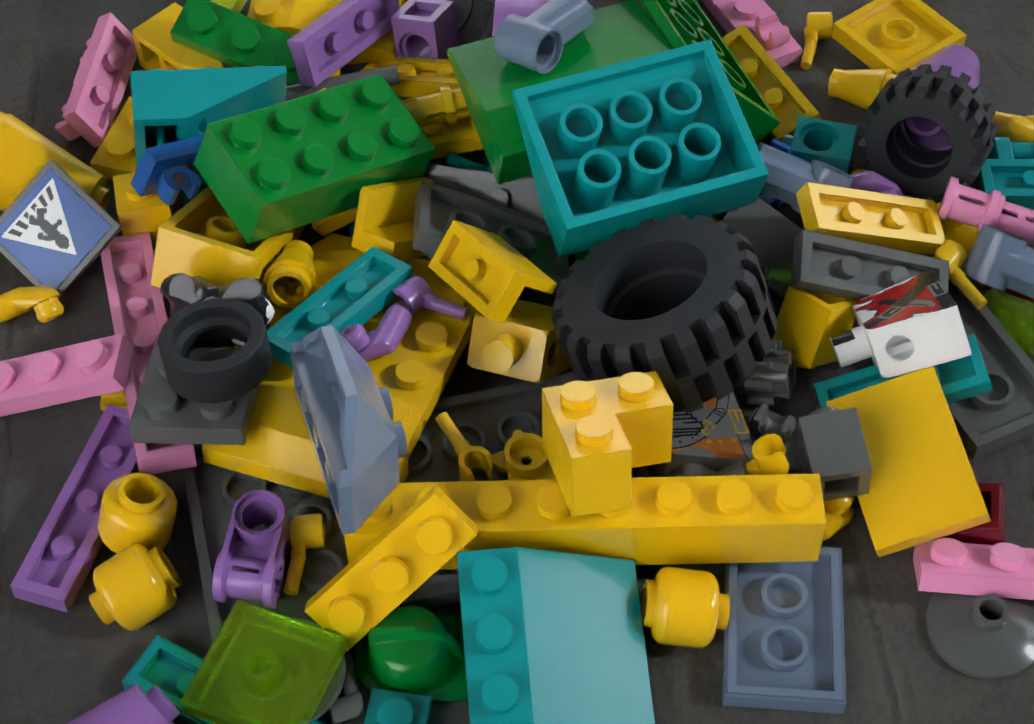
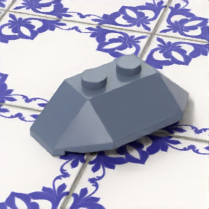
M333 325L319 327L307 334L303 340L292 343L290 351L294 391L342 535L355 533L400 483L398 458L407 456V442L402 423L400 421L392 423L393 408L388 388H378L368 363Z

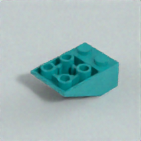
M258 65L236 68L205 67L201 69L130 71L136 168H138L146 148L204 135L209 123L285 102L286 66Z

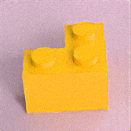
M630 372L620 377L587 382L571 381L560 386L542 388V445L571 516L575 517L630 508L632 468L671 462L673 403L657 372Z

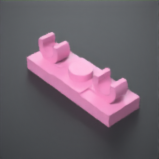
M701 0L727 34L744 24L780 68L801 61V46L791 36L789 28L781 24L776 12L772 11L764 0Z
M111 12L98 18L92 37L85 44L87 50H85L80 58V65L73 81L74 85L68 102L61 109L63 112L62 117L65 120L55 125V129L68 141L82 136L94 148L101 145L115 121L130 78V71H132L137 57L133 35Z

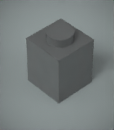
M824 407L811 412L808 416L799 417L797 444L804 473L820 474L823 501L869 494L872 466L856 407L843 410L835 407Z

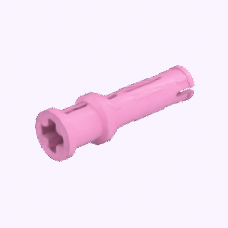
M950 177L938 211L940 222L951 219L978 228V234L983 224L1022 240L1034 243V210L1006 202V196L1001 195L1000 191L993 190L989 194L961 185L959 178Z

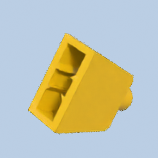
M517 299L504 324L488 320L476 310L467 365L471 368L534 383H542L571 367L554 331L555 326L552 321L553 307ZM555 341V349L550 348Z

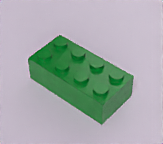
M378 74L209 123L194 165L247 244H251L357 208L360 191L363 186L422 177L436 148L384 77Z

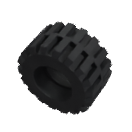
M931 64L919 65L914 74L910 68L901 71L895 80L891 78L884 85L863 115L865 118L859 125L858 136L863 138L857 146L859 156H868L863 164L866 171H874L897 184L903 196L909 195L913 196V198L926 200L928 197H931L936 204L942 202L951 176L959 178V183L967 186L968 183H973L994 145L992 141L997 134V123L991 122L995 115L993 104H983L982 102L987 94L981 85L975 89L968 85L972 77L964 72L961 73L959 78L950 75L952 67L941 65L937 72H932ZM924 117L933 120L947 132L952 148L945 151H930L918 146L906 133L903 119Z

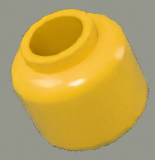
M147 473L125 474L111 481L103 492L98 521V531L102 542L117 554L135 543H141L150 550L155 546L163 550L172 537L178 503L173 489L164 480Z
M135 543L94 569L93 583L96 591L89 595V600L99 618L106 625L116 621L123 628L129 631H136L170 610L176 604L177 593L175 588L179 587L182 583L173 564L160 547L155 546L150 550L141 543Z
M663 567L659 570L654 580L646 579L641 599L643 627L650 629L651 636L657 643L704 648L714 638L716 629L726 630L730 614L729 594L719 592L718 581L711 572Z

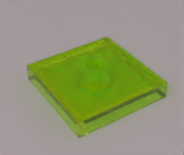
M237 599L179 704L184 713L214 724H309L348 648L345 636Z

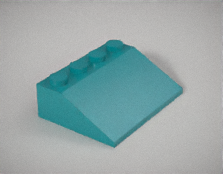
M711 39L513 90L512 93L541 210L559 257L586 251L598 242L603 244L613 238L612 233L625 227L627 231L641 226V221L655 218L657 221L668 220L669 215L683 214L689 219H694L696 215L711 216L754 204L769 175Z
M521 547L462 551L457 553L470 724H655L635 561Z

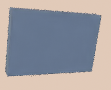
M821 547L818 561L724 563V594H729L730 614L727 628L723 630L722 706L844 714L847 703L842 548Z

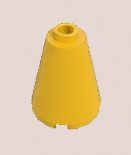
M0 111V211L5 212L50 159L57 163L105 210L107 209L111 198V190L106 188L105 176L12 114Z

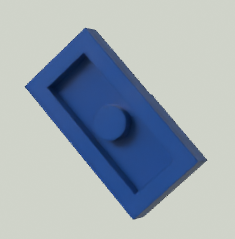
M204 135L146 148L131 182L132 187L139 196L157 193L164 203L171 205L174 204L180 189H182L189 199L195 198L201 183H206L194 165Z

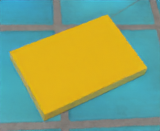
M934 366L923 368L826 402L827 407H835L839 410L854 407L857 409L872 466L869 494L857 495L878 557L991 521Z

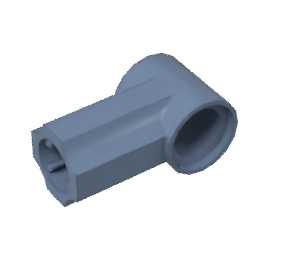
M550 0L528 17L512 13L500 23L494 40L495 52L500 58L538 73L546 74L558 63L563 51V45L594 23L593 6L587 0Z
M761 142L757 146L769 173L760 193L790 204L791 208L799 214L801 213L796 193L807 182L850 188L854 181V177L824 162L812 159L810 163Z
M983 224L962 271L966 276L1002 291L1009 288L1034 299V249L1026 246L1027 242L1016 236Z

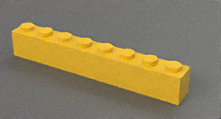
M820 474L632 478L630 508L575 517L571 516L556 479L399 483L356 532L345 534L344 539L349 564L435 485L478 526V535L459 552L521 547L633 560L635 565L818 561L827 522ZM457 554L439 570L458 569Z

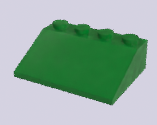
M629 0L595 9L594 23L563 45V51L558 63L546 74L538 73L500 58L494 48L495 36L449 48L447 55L497 184H502L532 175L512 98L513 90L671 50L672 48L636 0Z
M636 0L672 49L711 39L756 145L780 124L776 115L696 0Z

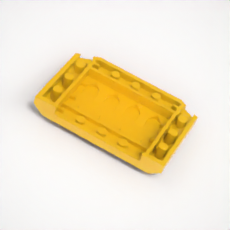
M332 233L311 246L314 253L313 265L317 281L316 291L365 253L351 247L352 237ZM426 256L403 260V262L412 266L414 276L421 277L427 282L432 290V294L469 308L470 313L467 320L462 321L423 307L412 315V321L397 349L392 354L366 361L372 370L378 388H388L393 408L392 423L400 421L405 432L407 456L398 458L400 483H404L409 474L408 459L471 336L473 319L477 310L428 267L432 259ZM401 296L396 297L362 325L366 333L377 329L387 309L400 300ZM270 299L269 302L273 306L275 313L270 321L269 328L293 309L280 307ZM235 345L234 348H242L243 346ZM273 358L268 375L260 383L245 445L202 444L204 463L330 499L294 391L292 368Z

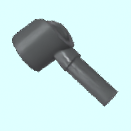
M345 653L346 674L342 687L343 697L337 698L328 709L332 724H364L366 715L363 709L362 696L357 686L355 656L351 653Z

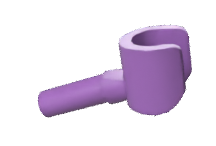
M411 277L393 289V293L402 297L394 305L403 306L411 315H414L424 307L430 311H437L462 321H466L469 316V308L432 294L430 286L421 277Z

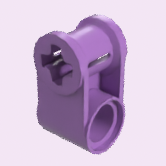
M253 490L244 494L236 501L232 509V516L223 549L218 554L213 572L212 595L215 602L225 603L229 598L259 601L262 602L265 609H276L282 593L284 569L291 546V538L285 506L282 499L274 492ZM260 524H273L262 531L252 530Z

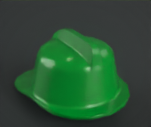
M401 606L395 608L374 628H370L369 632L359 641L355 655L356 672L365 688L370 692L372 688L432 696V701L453 702L468 699L461 617L435 614L420 606Z

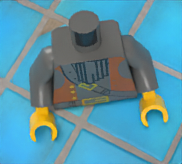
M734 390L721 400L714 397L704 402V408L689 413L687 409L674 412L671 462L649 465L653 477L787 474L789 470V463L785 456L787 449L779 435L766 434L753 442Z

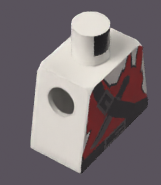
M932 269L856 301L853 305V310L859 326L830 336L841 368L871 357L883 378L894 377L972 355L957 304Z

